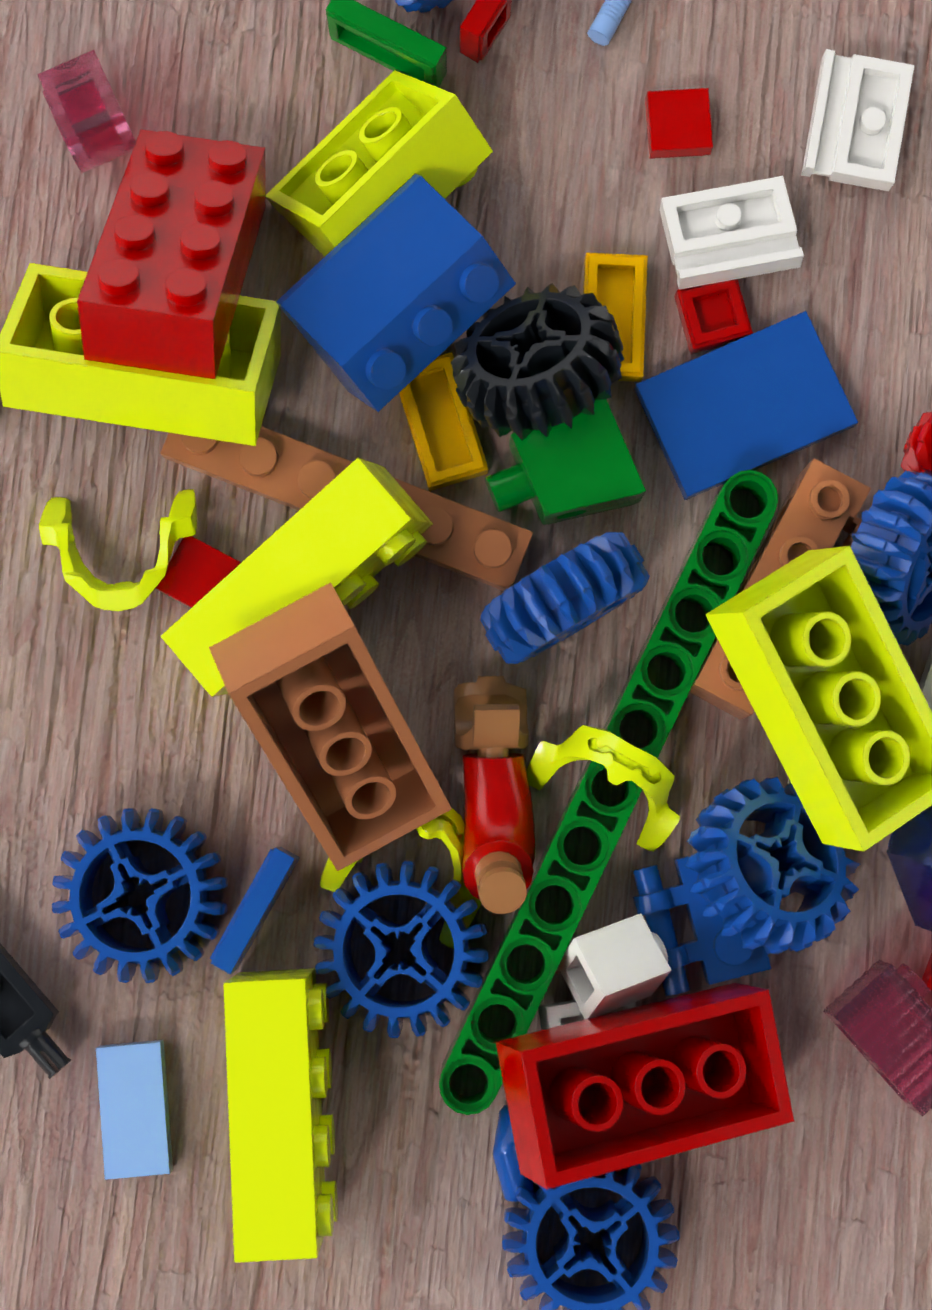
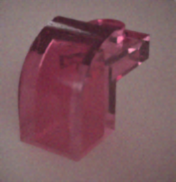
M94 50L37 74L44 89L42 92L62 138L82 174L133 151L136 140Z

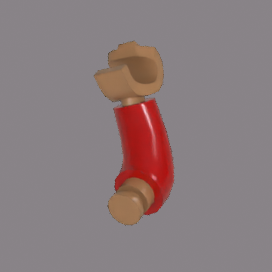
M478 676L476 682L458 684L454 689L455 745L463 750H477V753L463 755L465 833L462 873L466 888L472 896L480 900L485 909L496 914H507L520 908L525 901L527 888L531 884L534 873L535 823L525 759L523 754L509 753V749H524L529 745L526 689L506 683L504 676Z

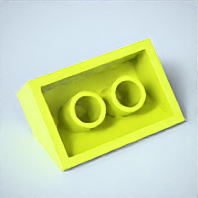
M394 70L266 194V199L325 257L414 174L422 176L445 199L456 188L463 186L474 177L478 166L493 150L456 94Z

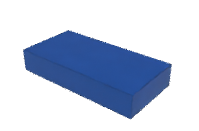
M283 847L270 849L210 956L211 964L229 974L239 969L300 859L299 856Z

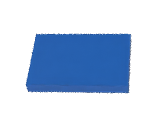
M807 311L639 382L634 388L684 500H688L726 483L731 476L740 471L757 470L849 430L858 423Z

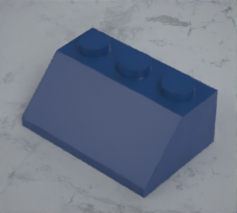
M414 174L281 296L276 303L347 391L379 412L516 283L485 238L422 176Z

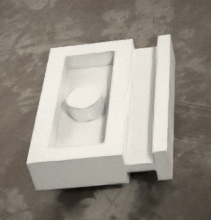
M826 49L821 59L801 176L821 175L829 177L828 181L889 192L895 183L915 65L853 54L852 58L835 55V50Z
M783 176L661 198L660 214L672 264L675 265L679 290L801 267L804 254L802 247L799 248L797 241V227Z

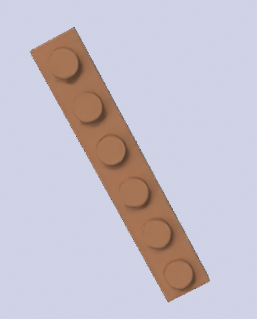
M262 426L256 446L168 433L160 452L167 460L298 511L352 463L350 460ZM394 478L433 523L421 534L427 540V543L414 556L502 591L513 586L534 532Z

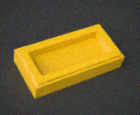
M586 253L584 258L583 294L594 293L597 301L602 306L607 307L609 314H612L623 343L624 349L622 353L624 360L621 362L620 368L622 378L618 381L641 382L644 374L648 255Z
M452 352L438 356L399 392L429 492L486 475L489 471L472 415L467 407H463L456 392L458 387L453 378L451 361L454 358Z

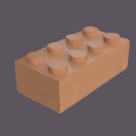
M331 583L209 647L229 696L337 871L452 809Z

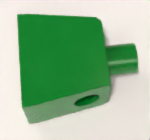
M607 399L595 400L594 415L580 413L574 417L572 429L562 423L552 427L548 437L540 430H533L524 440H521L513 432L510 435L509 447L516 465L485 477L488 491L498 512L531 499L543 525L632 506L639 503L646 492Z

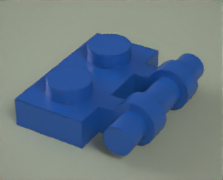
M692 855L674 859L680 882L678 885L663 888L657 864L633 870L639 895L633 897L637 914L641 913L642 916L644 915L650 931L656 933L661 938L667 951L668 964L672 970L662 982L665 996L677 995L690 990L684 968L689 963L701 961L704 977L709 985L772 969L768 954L763 945L756 949H743L741 932L731 937L721 936L724 919L719 914L714 917L702 916L710 901L705 893L696 894L690 892L693 884L701 879L700 873L685 867L688 858ZM685 904L695 940L678 944L669 909Z

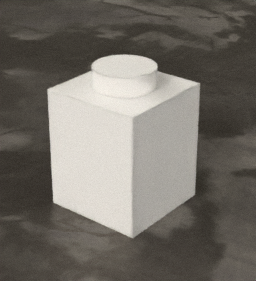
M641 913L574 938L558 966L584 1019L601 1016L651 996L672 971L668 964V955L664 943L656 933L650 931Z

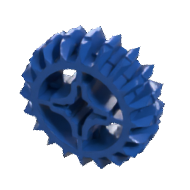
M906 470L899 477L893 476L886 483L884 490H878L874 494L872 506L869 510H864L861 513L862 522L857 532L851 534L853 539L851 549L898 644L909 646L917 638L921 639L927 634L930 624H932V473H915Z
M606 532L584 544L581 543L574 549L561 554L553 561L541 566L538 570L522 578L515 585L504 590V593L492 599L491 603L485 606L480 616V621L486 630L485 635L494 651L498 650L507 664H519L531 657H535L604 617L642 591L650 578L642 564L644 559L635 544L631 546L623 532Z
M778 776L766 778L760 783L755 779L744 780L733 789H726L715 796L714 801L711 803L712 805L703 809L698 818H696L700 827L691 832L687 840L698 852L688 858L685 867L700 873L701 877L699 881L693 884L690 892L696 894L705 893L710 901L702 916L714 917L719 914L724 919L721 936L731 937L741 932L743 949H756L763 945L767 954H779L788 949L789 951L794 950L798 952L812 946L814 941L818 942L829 937L832 931L836 930L834 924L843 921L846 915L851 912L845 901L853 898L859 888L847 876L855 873L860 863L845 856L844 850L847 848L822 844L792 783L783 787ZM751 820L766 823L764 832L759 835L755 834L747 837L739 834L744 821ZM794 892L804 895L802 904L797 912L780 910L783 898Z
M134 808L124 809L121 816L122 830L119 829L111 816L104 815L98 818V828L103 839L100 840L88 830H81L76 835L78 843L87 852L85 856L74 851L63 852L61 860L65 865L75 869L74 875L54 876L52 884L58 889H70V899L52 903V911L58 914L71 911L74 922L63 925L58 932L61 938L71 937L78 933L83 936L84 940L73 951V955L78 960L89 956L95 949L100 952L93 969L98 975L105 974L112 967L114 961L117 960L119 961L117 969L119 982L127 983L131 981L137 964H140L144 981L152 983L158 980L160 972L159 960H161L165 969L172 976H175L183 971V962L178 953L179 950L194 961L199 960L204 955L202 946L194 938L196 934L210 940L218 937L220 930L214 924L205 921L204 918L206 913L223 915L227 912L228 905L226 903L209 900V890H220L228 887V879L226 877L207 879L205 869L217 865L221 861V857L218 852L206 854L201 858L196 855L195 851L207 839V836L202 831H197L190 835L185 842L180 839L186 829L187 820L181 816L174 817L166 830L163 831L164 818L162 810L151 808L146 815L144 827H141L137 810ZM138 840L155 843L172 853L181 864L170 870L153 873L145 868L139 856H133L127 843ZM110 855L114 862L110 866L115 880L114 888L109 897L93 907L92 889L94 879L99 867ZM135 877H139V885L168 881L166 885L154 890V894L146 899V905L149 909L146 913L142 912V905L134 907L128 905L114 909L117 904L127 900V896L135 891L133 883ZM189 882L191 897L188 914L181 928L172 937L167 928L170 921L166 913V902L172 892ZM120 917L128 918L135 922L142 935L148 934L154 947L138 948L121 943L113 938L102 925Z
M404 861L402 863L400 880L398 881L393 880L392 870L387 862L377 864L376 877L378 885L376 886L372 885L368 876L363 872L354 874L352 876L353 884L360 895L355 898L349 891L343 888L337 889L332 896L336 903L345 910L343 915L335 911L325 910L321 912L319 920L324 925L336 929L335 935H319L314 938V947L321 950H333L334 957L317 963L315 965L316 973L327 974L336 970L340 979L326 988L327 998H334L346 990L352 999L343 1006L341 1015L349 1019L358 1011L360 1006L368 1009L369 1012L363 1021V1030L367 1032H372L376 1028L381 1015L389 1017L387 1032L390 1038H398L403 1028V1018H410L411 1028L415 1036L425 1035L427 1032L425 1013L428 1012L431 1013L435 1022L440 1027L448 1025L451 1018L444 1002L448 1000L456 1008L465 1010L471 1001L458 988V985L461 982L467 986L479 988L484 980L483 976L478 972L467 969L468 962L482 963L489 959L488 950L470 948L469 939L479 938L487 933L486 924L477 923L466 928L463 917L473 913L478 908L474 899L468 900L456 908L450 899L459 892L462 886L461 883L454 879L446 885L442 892H439L434 886L439 878L440 870L434 866L427 869L422 883L415 882L416 869L413 861ZM389 895H409L427 902L424 908L409 923L405 924L394 923L384 915L379 916L369 907L377 899ZM441 917L448 924L454 943V960L449 976L437 967L439 963L429 954L426 945L431 929ZM356 923L365 930L363 934L373 943L376 952L375 961L363 979L357 973L351 955V938ZM422 923L423 927L413 938L415 942L410 949L411 953L416 957L415 963L408 965L406 958L399 962V965L394 963L384 974L381 973V969L390 959L388 955L393 949L392 944L387 940V935L395 932L397 939L404 935V932L409 934ZM398 974L409 975L420 984L425 982L435 991L424 998L412 1001H397L377 994L380 988L392 976Z
M641 1164L623 1168L619 1173L613 1171L547 1190L540 1186L534 1193L526 1187L518 1186L514 1192L515 1197L527 1207V1210L516 1207L506 1208L504 1213L505 1222L514 1228L520 1229V1231L509 1232L503 1235L502 1248L511 1253H521L507 1263V1271L510 1277L529 1275L519 1288L521 1297L527 1301L545 1292L541 1298L539 1310H557L560 1305L564 1306L563 1310H625L623 1306L631 1301L637 1310H649V1301L642 1290L647 1286L655 1292L664 1293L668 1287L666 1280L655 1268H675L678 1261L673 1252L660 1246L672 1244L680 1239L679 1230L675 1225L660 1223L668 1219L675 1210L669 1199L652 1201L662 1187L655 1176L648 1177L635 1185L642 1170ZM595 1187L611 1190L623 1197L616 1203L610 1199L599 1207L589 1208L582 1206L572 1195L569 1196L568 1193L577 1189ZM552 1206L559 1214L560 1221L566 1229L562 1239L553 1247L554 1255L543 1263L536 1249V1238L542 1218ZM639 1212L643 1229L642 1242L636 1259L628 1269L616 1251V1245L620 1236L629 1228L626 1221ZM573 1216L582 1227L586 1226L593 1233L600 1231L602 1228L606 1230L599 1233L608 1259L604 1257L598 1248L594 1249L587 1242L579 1247L576 1246L581 1244ZM592 1269L599 1271L606 1277L609 1283L600 1286L582 1287L561 1280L560 1277L565 1274L570 1278L581 1270Z

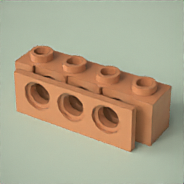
M813 458L799 473L736 595L808 550L833 548L842 530L849 533L841 547H851L853 542L851 534L857 532L862 522L856 516L871 488ZM715 637L689 693L741 720L753 715L754 709L717 637Z

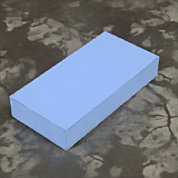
M164 1040L98 1046L96 1048L105 1180L170 1174L173 1171Z

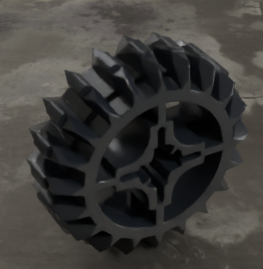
M551 283L539 293H534L527 287L521 297L511 300L504 296L501 306L485 312L481 322H475L466 330L467 337L455 343L457 355L451 361L453 378L458 387L456 392L463 407L468 408L473 419L478 421L481 428L490 427L494 429L499 437L507 435L512 431L521 440H524L533 430H540L548 437L552 427L562 423L572 429L573 418L580 413L594 415L595 400L611 398L612 383L622 378L620 368L621 362L624 360L622 353L624 348L613 315L609 314L606 306H602L597 301L594 293L581 295L575 285L559 292L554 284Z

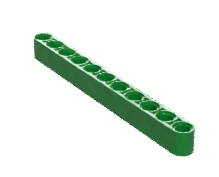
M754 470L740 471L731 476L715 496L603 728L622 739L619 727L623 717L630 713L643 715L649 720L653 733L647 746L639 749L658 758L716 637L707 617L705 628L701 632L693 633L681 628L675 617L676 605L683 601H692L700 605L705 614L736 595L778 504L777 489L772 480L763 473ZM744 490L754 495L759 503L758 516L745 518L735 513L730 505V494L733 491ZM717 545L726 549L732 557L733 567L731 573L717 575L709 571L703 563L702 554L704 548ZM665 657L676 664L680 677L674 689L662 690L651 683L647 672L651 659ZM588 760L533 874L531 884L527 888L525 901L520 908L516 909L488 967L482 985L478 988L442 1063L439 1075L440 1095L445 1104L457 1113L464 1115L478 1114L487 1109L496 1098L503 1083L496 1041L527 1033L642 792V788L633 781H625L624 797L618 804L609 807L599 803L592 794L591 785L596 774L601 770H606L602 764ZM576 827L588 828L594 833L598 842L596 855L585 864L573 863L564 853L563 843L569 831ZM547 886H561L570 896L571 905L569 912L559 921H545L536 912V897ZM528 944L535 946L541 951L543 964L536 976L531 979L522 980L515 978L509 973L506 963L508 955L514 948L519 945ZM495 1004L507 1006L515 1015V1023L512 1030L507 1035L498 1038L487 1036L478 1025L479 1016L482 1011L488 1006ZM461 1065H476L486 1074V1086L474 1096L460 1095L451 1086L450 1076Z

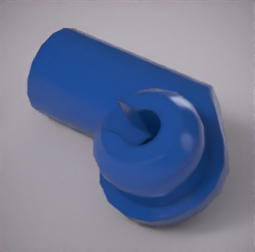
M506 1103L499 1111L492 1155L505 1200L518 1202L519 1200L514 1194L518 1186L526 1187L533 1193L535 1192V1186L533 1181L520 1174Z

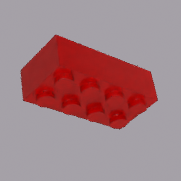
M140 129L77 300L84 360L211 379L216 378L266 208L265 147L244 145L230 140L217 141L183 136L169 131L156 132Z
M731 983L496 1041L520 1174L546 1190L794 1122L769 989Z

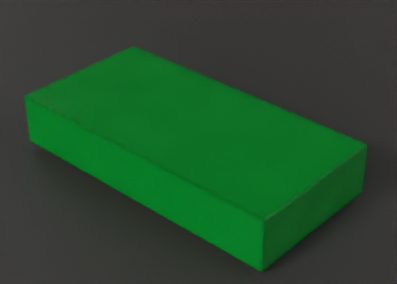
M330 0L326 8L329 35L332 40L392 71L396 70L439 88L447 73L445 46L355 0Z

